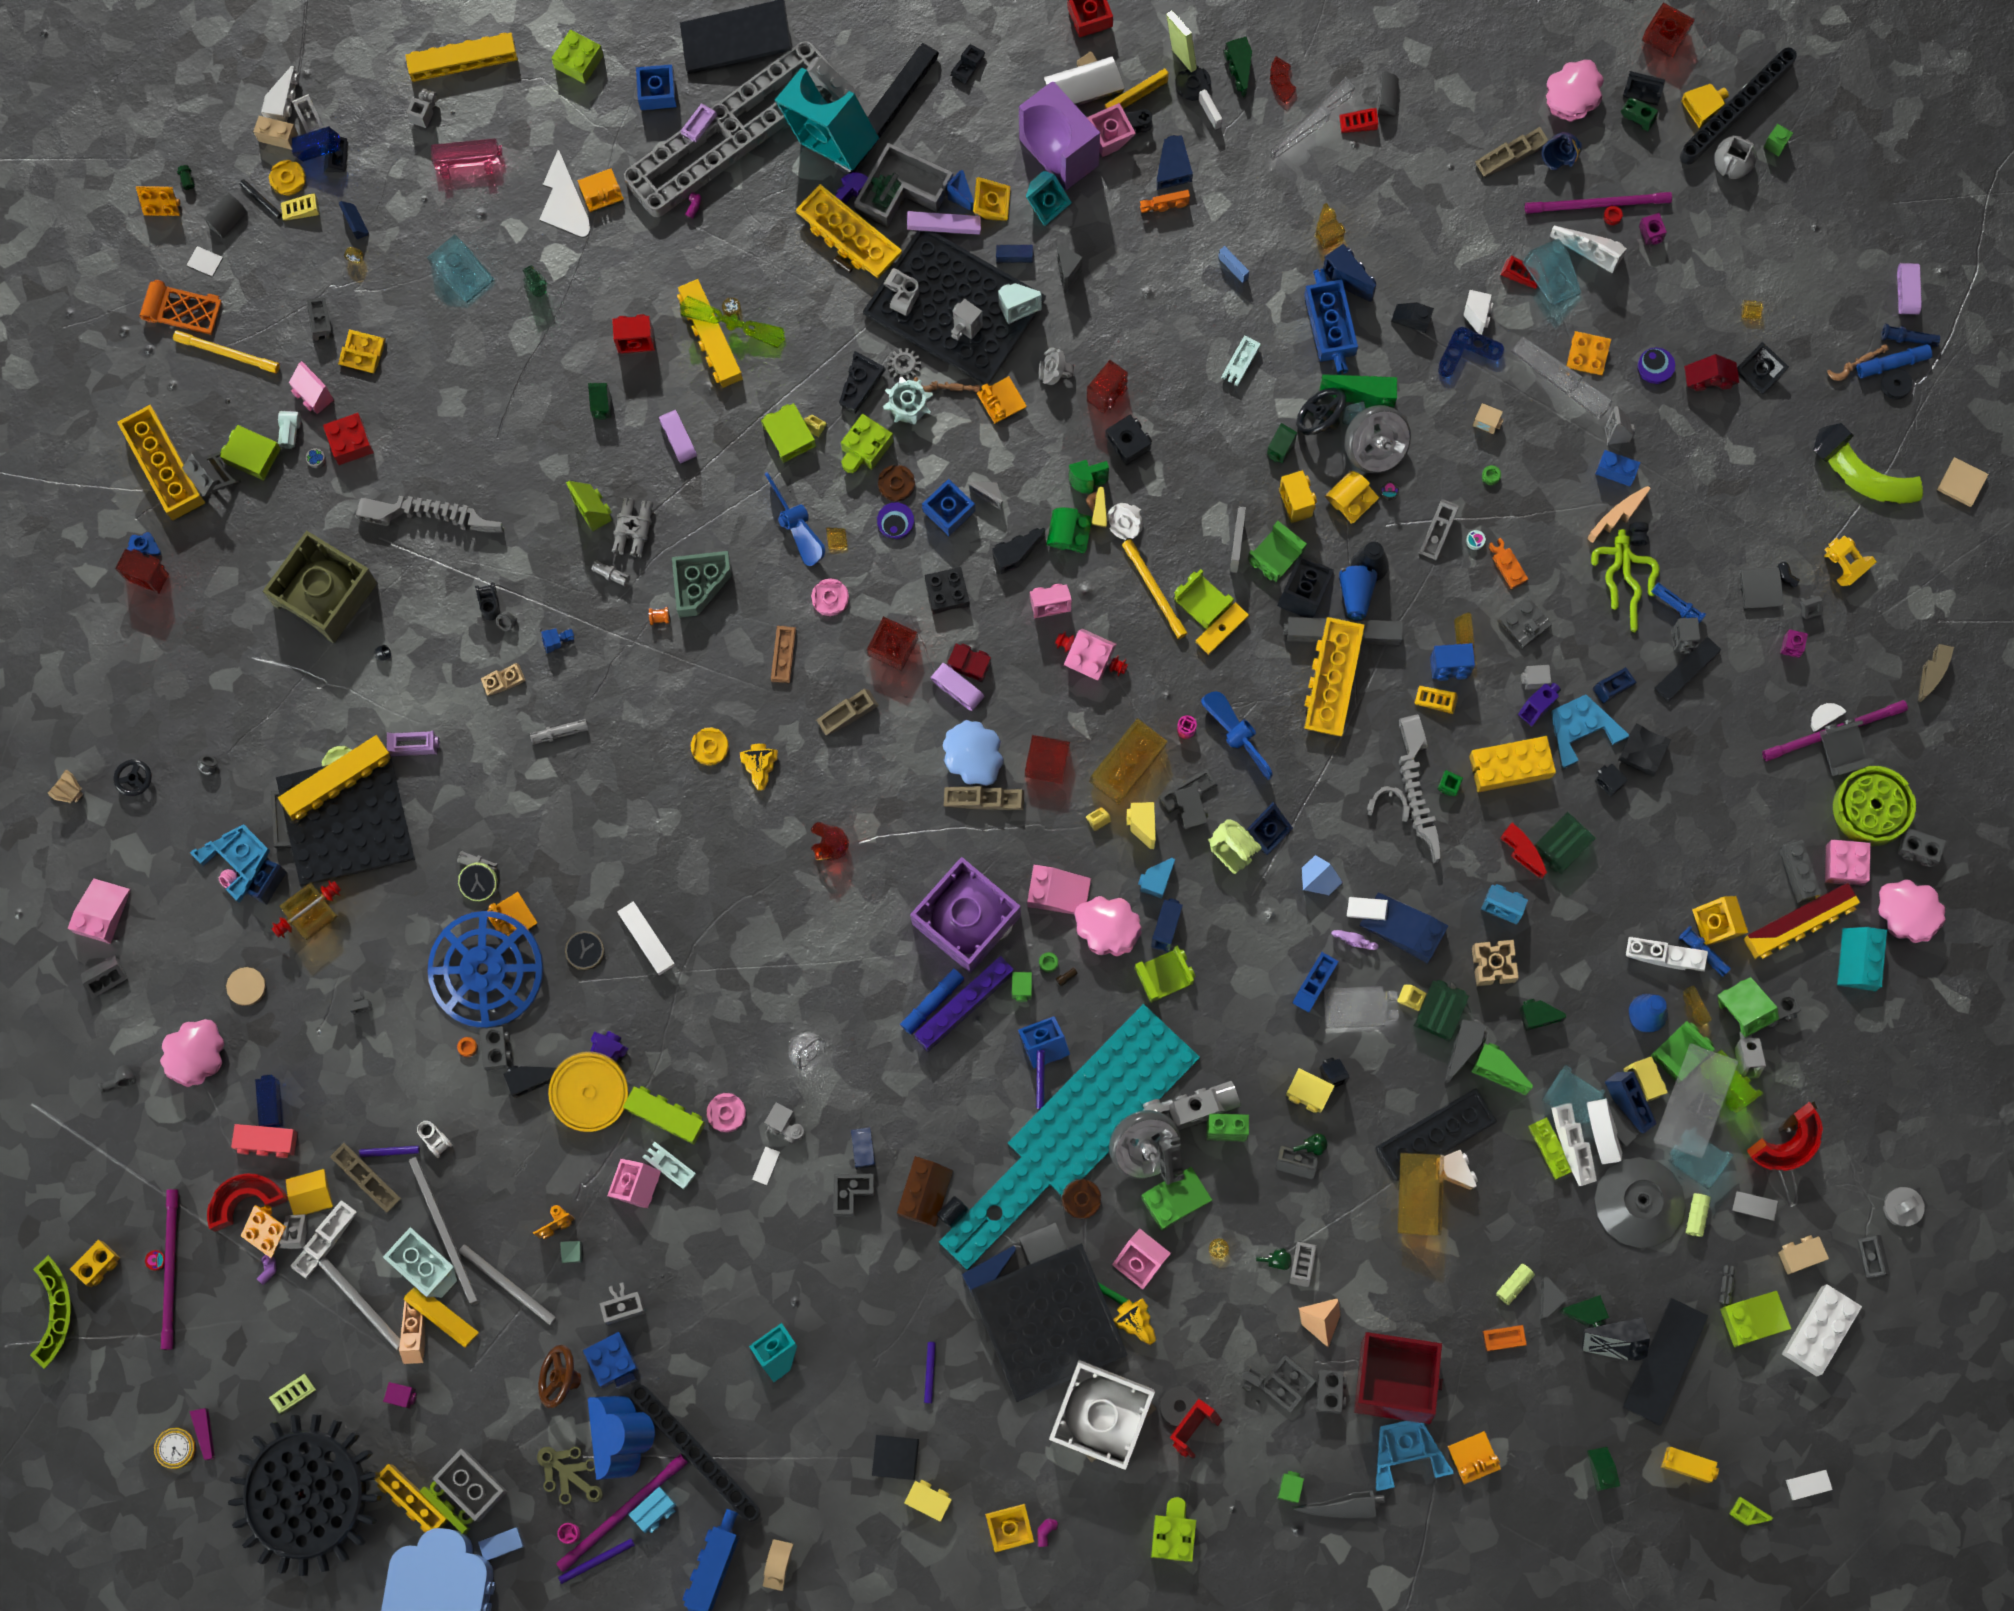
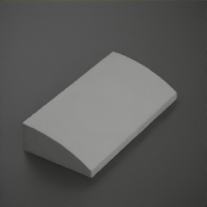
M1113 57L1044 77L1046 85L1054 81L1076 106L1123 92L1125 89Z

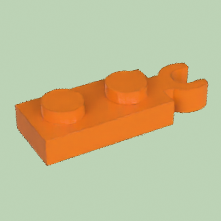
M1188 190L1156 196L1152 200L1140 201L1141 213H1146L1150 210L1164 212L1169 208L1185 207L1189 204L1190 194Z
M1499 538L1497 541L1499 547H1495L1491 542L1489 549L1491 552L1496 553L1493 556V560L1512 590L1527 582L1528 577L1510 548L1505 550L1504 541Z

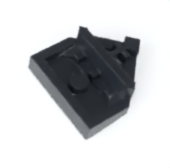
M1842 423L1820 428L1813 450L1827 462L1854 435Z

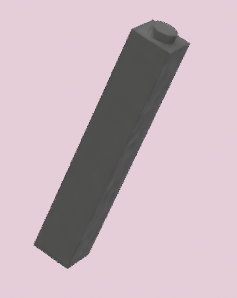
M1289 617L1288 622L1284 623L1283 633L1287 635V641L1317 642L1322 640L1326 619ZM1339 619L1364 625L1361 644L1401 645L1403 621H1353L1351 619Z

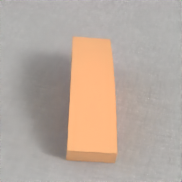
M1647 486L1616 505L1600 520L1587 539L1594 543L1603 529L1610 533L1620 519L1627 523L1651 488Z

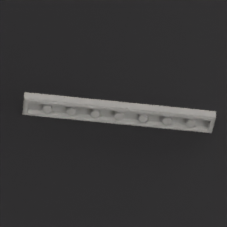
M416 1157L409 1159V1163L467 1299L474 1306L480 1302L422 1166Z

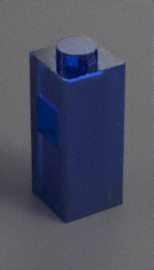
M328 126L293 137L292 154L304 162L339 151L340 136Z
M263 1075L261 1079H255L258 1124L262 1127H281L283 1122L279 1080L273 1077V1075Z

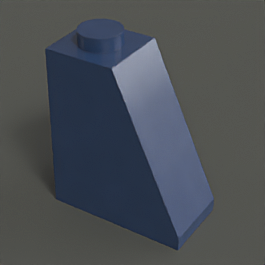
M1172 135L1164 139L1156 181L1157 190L1192 182L1193 172L1182 135Z
M1164 899L1152 938V948L1170 952L1183 907L1182 904H1179L1178 900Z

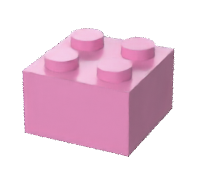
M1831 840L1826 845L1825 883H1849V885L1864 886L1870 881V843Z

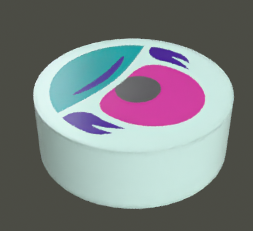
M1478 530L1471 531L1466 538V544L1472 550L1481 549L1486 541L1485 535Z

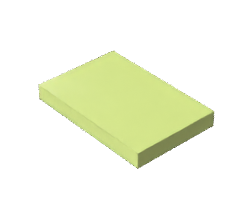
M1170 11L1166 15L1172 51L1190 72H1193L1197 69L1192 33L1177 15Z

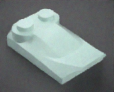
M411 1227L383 1256L388 1263L426 1297L442 1298L457 1282L454 1266Z

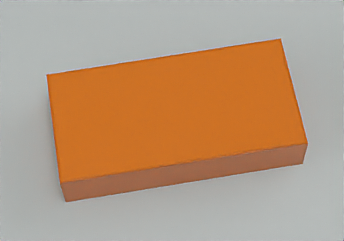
M1523 1325L1483 1331L1486 1352L1527 1345Z

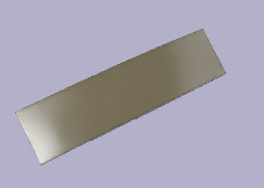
M1538 127L1526 136L1521 135L1508 144L1507 142L1475 161L1482 175L1487 177L1540 150L1548 139L1541 127Z
M981 786L945 787L944 807L1023 810L1024 790L982 788Z
M345 1143L330 1156L386 1213L401 1199Z

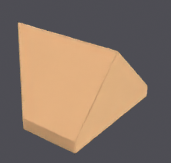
M1338 1299L1299 1308L1301 1324L1329 1348L1340 1318Z

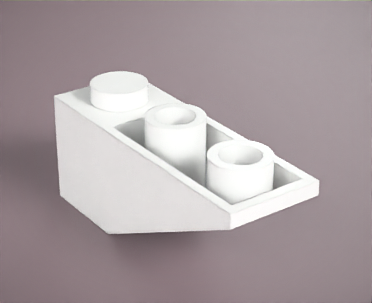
M291 66L265 95L261 111L263 117L287 122L288 117L291 116V103L295 99V86L299 83V74H297L294 66Z

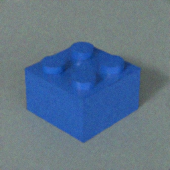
M672 64L636 67L640 110L677 107L675 75Z
M948 479L922 503V510L938 527L950 536L975 512V503Z
M1473 643L1434 646L1430 656L1432 679L1445 681L1453 677L1459 680L1468 678L1475 666Z
M620 1332L583 1350L601 1388H605L639 1370Z

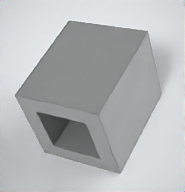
M1549 665L1526 666L1521 674L1522 684H1525L1526 690L1539 689L1544 684L1551 685Z

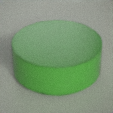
M1493 465L1487 466L1482 472V480L1487 485H1495L1501 478L1500 469Z
M1051 952L1042 954L1039 959L1041 970L1047 973L1055 971L1058 967L1057 956Z

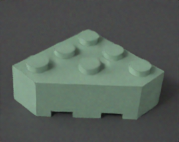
M728 551L672 557L676 608L679 618L698 616L731 578V561Z

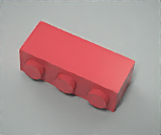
M235 1124L231 1148L237 1150L238 1154L249 1155V1152H257L256 1155L268 1156L271 1153L276 1154V1157L288 1158V1155L294 1156L298 1132L293 1129Z

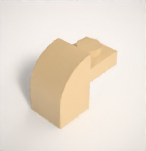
M773 1539L765 1566L763 1587L783 1591L787 1568L792 1554V1543Z

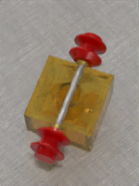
M328 881L329 885L327 887L321 886L322 893L320 894L317 888L310 882L282 903L279 907L288 919L279 917L280 922L278 924L272 923L274 927L271 929L278 938L280 936L285 938L284 933L287 931L292 933L291 925H294L298 932L308 940L335 920L338 916L326 902V898L329 901H334L333 896H341L339 894L341 889L335 881L332 883Z

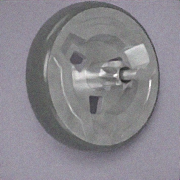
M1385 405L1371 406L1358 413L1349 424L1345 434V451L1351 463L1359 470L1371 474L1384 473L1396 467L1406 456L1411 442V431L1406 418L1398 410ZM1379 424L1380 430L1378 431L1374 430V425ZM1370 444L1372 449L1366 452L1365 448Z
M1144 1110L1133 1113L1124 1118L1114 1129L1109 1142L1110 1157L1116 1168L1131 1178L1146 1179L1161 1174L1158 1141L1179 1137L1181 1140L1180 1132L1174 1121L1161 1112ZM1159 1133L1160 1136L1154 1141L1151 1137ZM1134 1138L1136 1144L1130 1143V1140Z

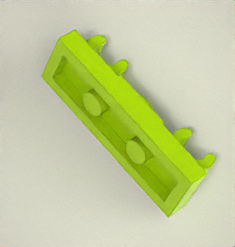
M1547 1117L1529 1125L1528 1127L1555 1180L1571 1173L1572 1170L1563 1148Z
M435 1481L430 1485V1489L424 1486L419 1492L462 1534H467L470 1528L466 1524H471L474 1520L471 1517L465 1520L463 1516L466 1512L463 1509L459 1512L458 1517L453 1511L455 1507L448 1500L444 1502L438 1497L444 1495L445 1491L441 1489L440 1492H436L435 1487L438 1484Z

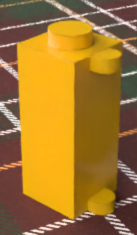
M1673 1447L1666 1448L1661 1466L1662 1468L1707 1483L1712 1482L1713 1479L1716 1480L1719 1468H1717L1718 1462Z

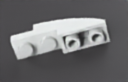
M1629 937L1626 957L1674 969H1691L1704 972L1708 951L1672 946L1665 942Z

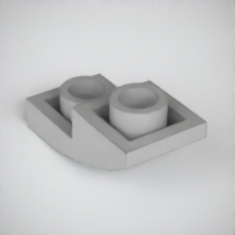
M1737 1191L1732 1211L1775 1221L1779 1201Z

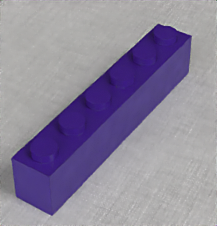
M999 956L914 1034L915 1039L929 1052L1012 977L1014 969Z

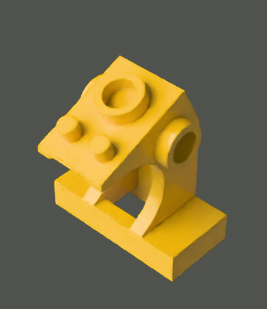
M1845 535L1840 540L1835 538L1828 545L1829 547L1825 549L1826 554L1824 557H1829L1834 563L1838 562L1843 568V575L1837 579L1840 586H1850L1877 563L1873 556L1862 557L1855 547V542ZM1848 553H1850V555L1854 559V562L1852 564H1850L1848 560L1845 558V556Z

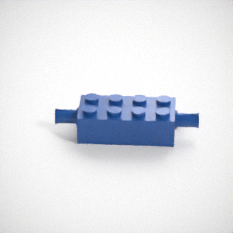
M1321 268V272H1319V269L1313 271L1316 284L1306 286L1304 297L1320 362L1334 360L1337 374L1341 375V371H1343V374L1349 371L1345 357L1356 356L1358 344L1343 281L1340 279L1327 282L1325 269Z
M726 1509L721 1525L718 1527L713 1526V1529H709L706 1534L705 1541L707 1545L705 1550L701 1549L697 1559L700 1562L698 1569L693 1570L690 1581H693L690 1589H686L682 1599L685 1601L684 1606L689 1609L688 1611H712L740 1538L739 1535L733 1534V1531H731L738 1515L737 1512Z

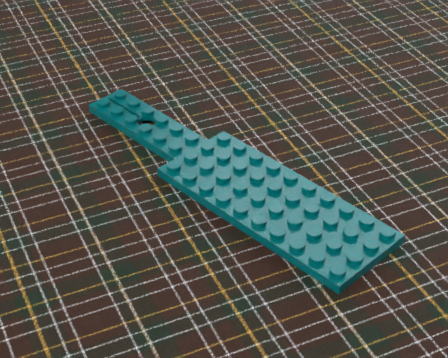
M1142 1004L1008 1142V1145L1021 1158L961 1218L939 1243L968 1270L1050 1185L1062 1196L1063 1190L1070 1182L1076 1179H1084L1109 1153L1110 1138L1116 1126L1127 1116L1143 1111V1104L1155 1099L1160 1100L1200 1057L1150 1009ZM994 1205L1002 1209V1217L997 1221H992L987 1216L988 1208Z

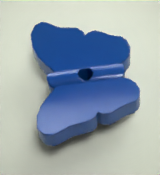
M146 532L143 536L132 535L130 537L125 557L128 561H131L140 554L145 555L147 553L152 556H159L161 551L151 533Z

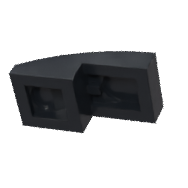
M969 44L961 54L960 61L952 69L950 76L966 84L982 61L985 52Z

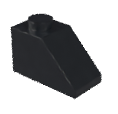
M1417 302L1397 304L1391 322L1426 333L1434 308Z
M1334 1058L1326 1059L1320 1066L1324 1081L1334 1085V1088L1346 1084L1350 1078L1340 1058L1334 1060Z

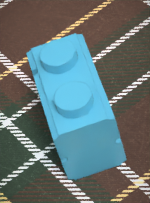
M658 1487L629 1516L644 1533L649 1531L653 1533L660 1526L658 1522L664 1517L668 1519L676 1512L674 1508L677 1505L661 1487Z

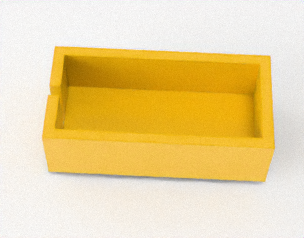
M1547 736L1472 750L1469 755L1473 773L1476 772L1474 779L1477 792L1550 779L1556 773Z

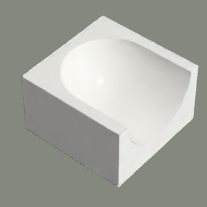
M1078 1360L1049 1440L1126 1470L1154 1396V1389Z

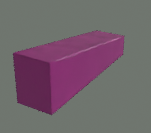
M203 1408L189 1411L204 1460L215 1459L209 1409Z

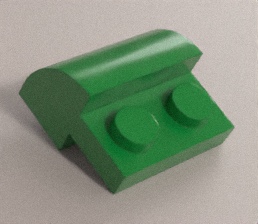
M1087 460L1070 464L1068 474L1070 484L1078 492L1085 494L1093 493V485L1101 486L1109 480L1107 461L1091 466L1088 465Z
M1061 507L1052 511L1046 545L1060 550L1069 549L1082 554L1085 553L1092 517L1078 513V510L1073 508Z

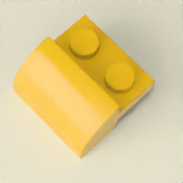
M1350 471L1325 495L1336 510H1340L1350 523H1354L1379 499L1369 486V481L1355 471Z

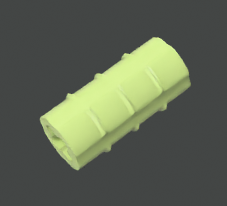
M1693 1194L1686 1228L1687 1234L1703 1237L1711 1197L1703 1194Z
M1521 1264L1496 1293L1497 1297L1505 1304L1510 1305L1535 1276L1534 1272L1526 1265Z

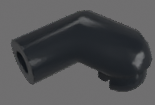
M1780 562L1777 567L1780 571L1781 580L1796 587L1800 579L1791 574L1790 566L1787 562Z

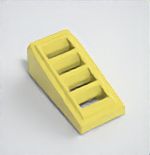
M315 193L281 203L283 221L320 215L318 199ZM294 206H297L298 211H294ZM287 207H290V214H287Z
M1099 487L1097 489L1091 524L1106 528L1107 516L1104 487Z

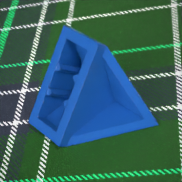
M961 170L947 183L948 200L972 211L974 201L964 171Z

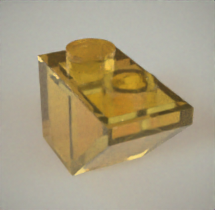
M1327 203L1323 205L1315 236L1324 250L1343 241L1345 233L1343 224L1337 221L1334 209L1330 208Z

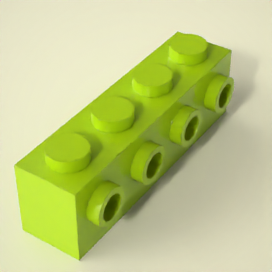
M640 1086V1088L633 1087L623 1106L626 1111L695 1145L705 1126L702 1116L694 1112L690 1115L684 1112V1107L676 1103L674 1106L668 1104V1099L661 1095H657V1097L651 1095V1091L643 1086Z

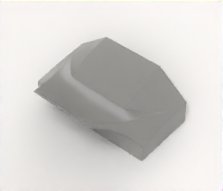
M306 1215L285 1216L284 1226H286V1229L277 1248H303L307 1234Z

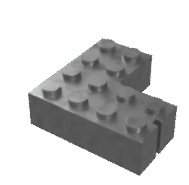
M887 143L854 202L855 212L886 227L889 226L904 197L937 212L944 200V195L948 193L947 183L953 178V172ZM894 173L897 174L898 177L893 182V185H891L892 187L890 188V190L886 193L887 195L884 198V200L881 201L879 198L885 191V188L888 187L887 185L891 181V178H893Z

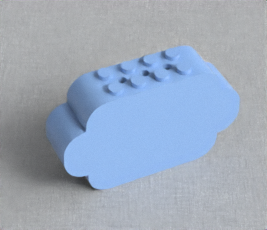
M431 1529L422 1535L417 1546H405L393 1554L389 1563L381 1611H491L492 1603H489L490 1594L493 1595L495 1590L492 1565L483 1556L473 1554L471 1540L466 1534L450 1529Z

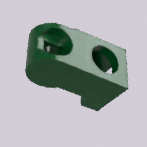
M1629 98L1621 109V114L1625 118L1642 125V129L1649 132L1657 120L1658 110L1634 98Z

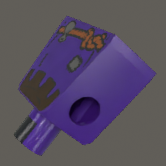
M1552 683L1550 686L1544 684L1526 701L1518 715L1533 727L1559 698L1560 687L1556 683Z

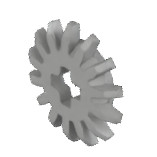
M900 348L899 354L894 351L893 355L895 357L889 356L888 358L892 363H887V365L893 367L889 369V372L895 371L893 376L896 377L900 374V378L906 375V378L909 379V373L915 376L916 374L913 370H920V368L916 367L921 364V362H916L919 356L913 357L915 351L908 353V348H906L905 352H902ZM905 360H907V365L909 367L901 368V364L899 362H904Z

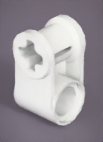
M423 1121L418 1125V1135L437 1158L440 1157L444 1150L453 1146L449 1139L430 1121ZM426 1126H431L432 1132L425 1136L423 1129Z

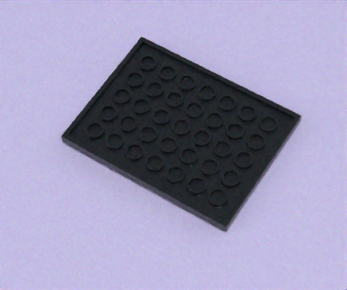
M918 230L892 267V269H897L918 282L920 294L912 310L905 316L890 308V303L897 292L883 285L888 277L887 275L863 310V315L979 382L989 385L1037 313L1035 312L1008 324L999 307L998 290L1005 285L1015 283L1033 288L934 231ZM908 287L906 290L910 292L914 291L915 288ZM1041 293V295H1042V304H1043V302H1044L1045 299H1046V295H1044V294ZM966 299L982 311L983 326L973 339L962 334L957 341L952 337L953 333H951L954 328L953 309L957 303H961Z

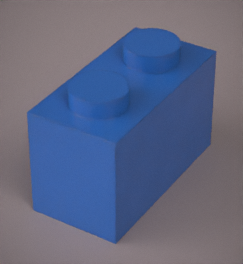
M1604 450L1595 474L1631 487L1640 462Z

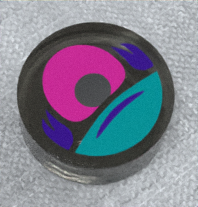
M1393 481L1384 482L1380 488L1381 497L1387 501L1396 499L1399 494V487Z

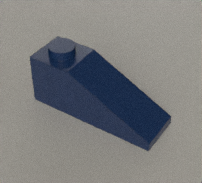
M1617 1072L1605 1081L1614 1102L1641 1133L1647 1132L1657 1124L1634 1072Z
M1015 1246L963 1273L962 1277L969 1290L998 1278L1015 1254Z

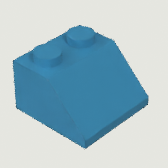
M1498 884L1495 886L1491 885L1481 910L1517 925L1523 916L1528 900L1518 892L1511 893L1506 891L1504 886Z

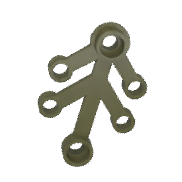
M544 1447L538 1452L537 1461L544 1467L545 1482L543 1487L545 1491L553 1492L556 1489V1482L553 1481L554 1467L559 1471L561 1487L559 1501L562 1504L567 1505L572 1501L568 1479L586 1493V1497L590 1502L597 1503L603 1498L602 1489L598 1486L591 1487L574 1473L584 1470L595 1471V1465L593 1469H589L587 1466L590 1461L594 1462V1459H588L582 1463L564 1465L558 1460L569 1457L578 1459L581 1457L582 1451L579 1447H572L570 1450L557 1452L551 1447ZM574 1449H577L579 1451V1454L576 1457L572 1456V1451ZM546 1453L550 1454L548 1461H545L543 1458ZM548 1482L553 1483L551 1490H548L546 1487ZM593 1490H596L598 1493L596 1498L591 1497ZM565 1494L569 1496V1500L567 1502H564L562 1500V1497Z

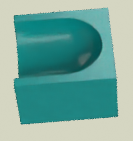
M804 68L797 72L775 99L801 145L852 171L879 139L855 93L849 91L839 100L828 104L820 94L808 71Z

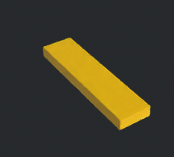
M1164 68L1105 104V109L1120 103L1122 109L1128 107L1167 83L1168 71Z
M416 1287L408 1292L403 1299L464 1348L479 1334L477 1330L435 1297H426Z

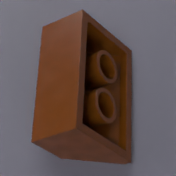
M915 1156L897 1215L936 1227L939 1218L937 1213L942 1208L953 1170L933 1161Z

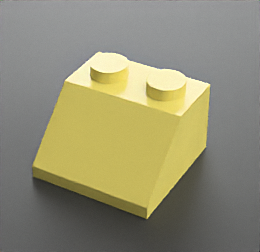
M1154 802L1131 803V807L1127 809L1126 814L1127 825H1130V831L1148 848L1154 849Z
M1299 1068L1286 1096L1289 1097V1101L1295 1104L1302 1103L1306 1105V1109L1313 1113H1317V1111L1321 1113L1334 1085Z

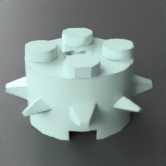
M900 378V381L892 389L885 390L889 394L890 401L883 408L884 410H891L895 417L894 422L902 421L915 425L917 420L925 413H931L927 408L926 401L933 394L924 391L921 386V380L917 382L912 380L905 381L903 378Z

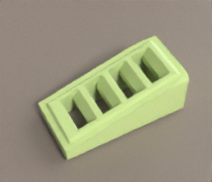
M303 1374L277 1391L269 1399L277 1411L283 1415L315 1392L316 1389L306 1374ZM303 1382L307 1388L306 1392H304L299 1383ZM294 1387H296V1389L300 1393V1396H297L295 1394V1392L293 1391ZM287 1392H289V1394L293 1398L292 1401H290L286 1396ZM280 1397H282V1399L286 1403L285 1406H283L279 1401Z

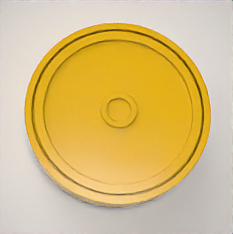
M597 1052L577 1053L566 1058L554 1071L549 1084V1102L554 1114L566 1126L583 1132L598 1131L610 1126L622 1114L623 1106L628 1097L627 1079L621 1067L610 1057Z

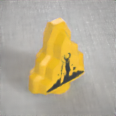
M766 744L751 745V750L740 752L741 763L745 764L746 771L752 774V782L758 791L765 790L769 781L768 773L773 770L774 762L778 759V750L766 749Z
M1143 1298L1134 1303L1130 1300L1126 1301L1117 1309L1120 1314L1113 1319L1116 1327L1124 1329L1128 1334H1135L1141 1341L1151 1345L1156 1341L1154 1329L1149 1324L1151 1317L1147 1312L1148 1305Z

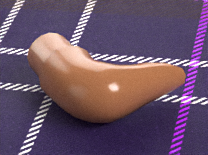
M1097 492L1088 495L1086 498V503L1092 512L1094 511Z

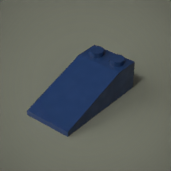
M1378 892L1375 899L1388 900L1386 921L1363 919L1359 926L1428 964L1448 925Z

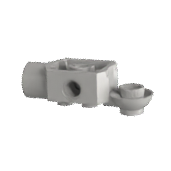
M1228 1081L1211 1087L1209 1090H1206V1088L1195 1091L1194 1095L1189 1097L1187 1094L1181 1095L1174 1102L1168 1100L1161 1103L1159 1099L1149 1101L1143 1104V1111L1153 1110L1163 1114L1169 1113L1178 1130H1182L1209 1120V1114H1224L1227 1111L1240 1107V1101L1233 1082ZM1196 1105L1199 1107V1110L1194 1111L1190 1106Z

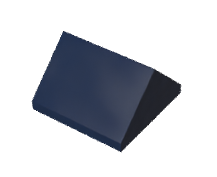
M1272 802L1246 831H1249L1253 839L1260 844L1261 851L1268 855L1293 827L1277 805Z
M265 859L246 894L267 905L287 871L279 864Z

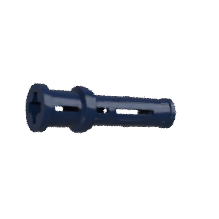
M1886 323L1881 333V340L1891 339L1896 340L1897 343L1908 341L1924 345L1929 344L1938 347L1939 344L1937 343H1940V335L1906 330L1903 326L1899 328L1892 327Z

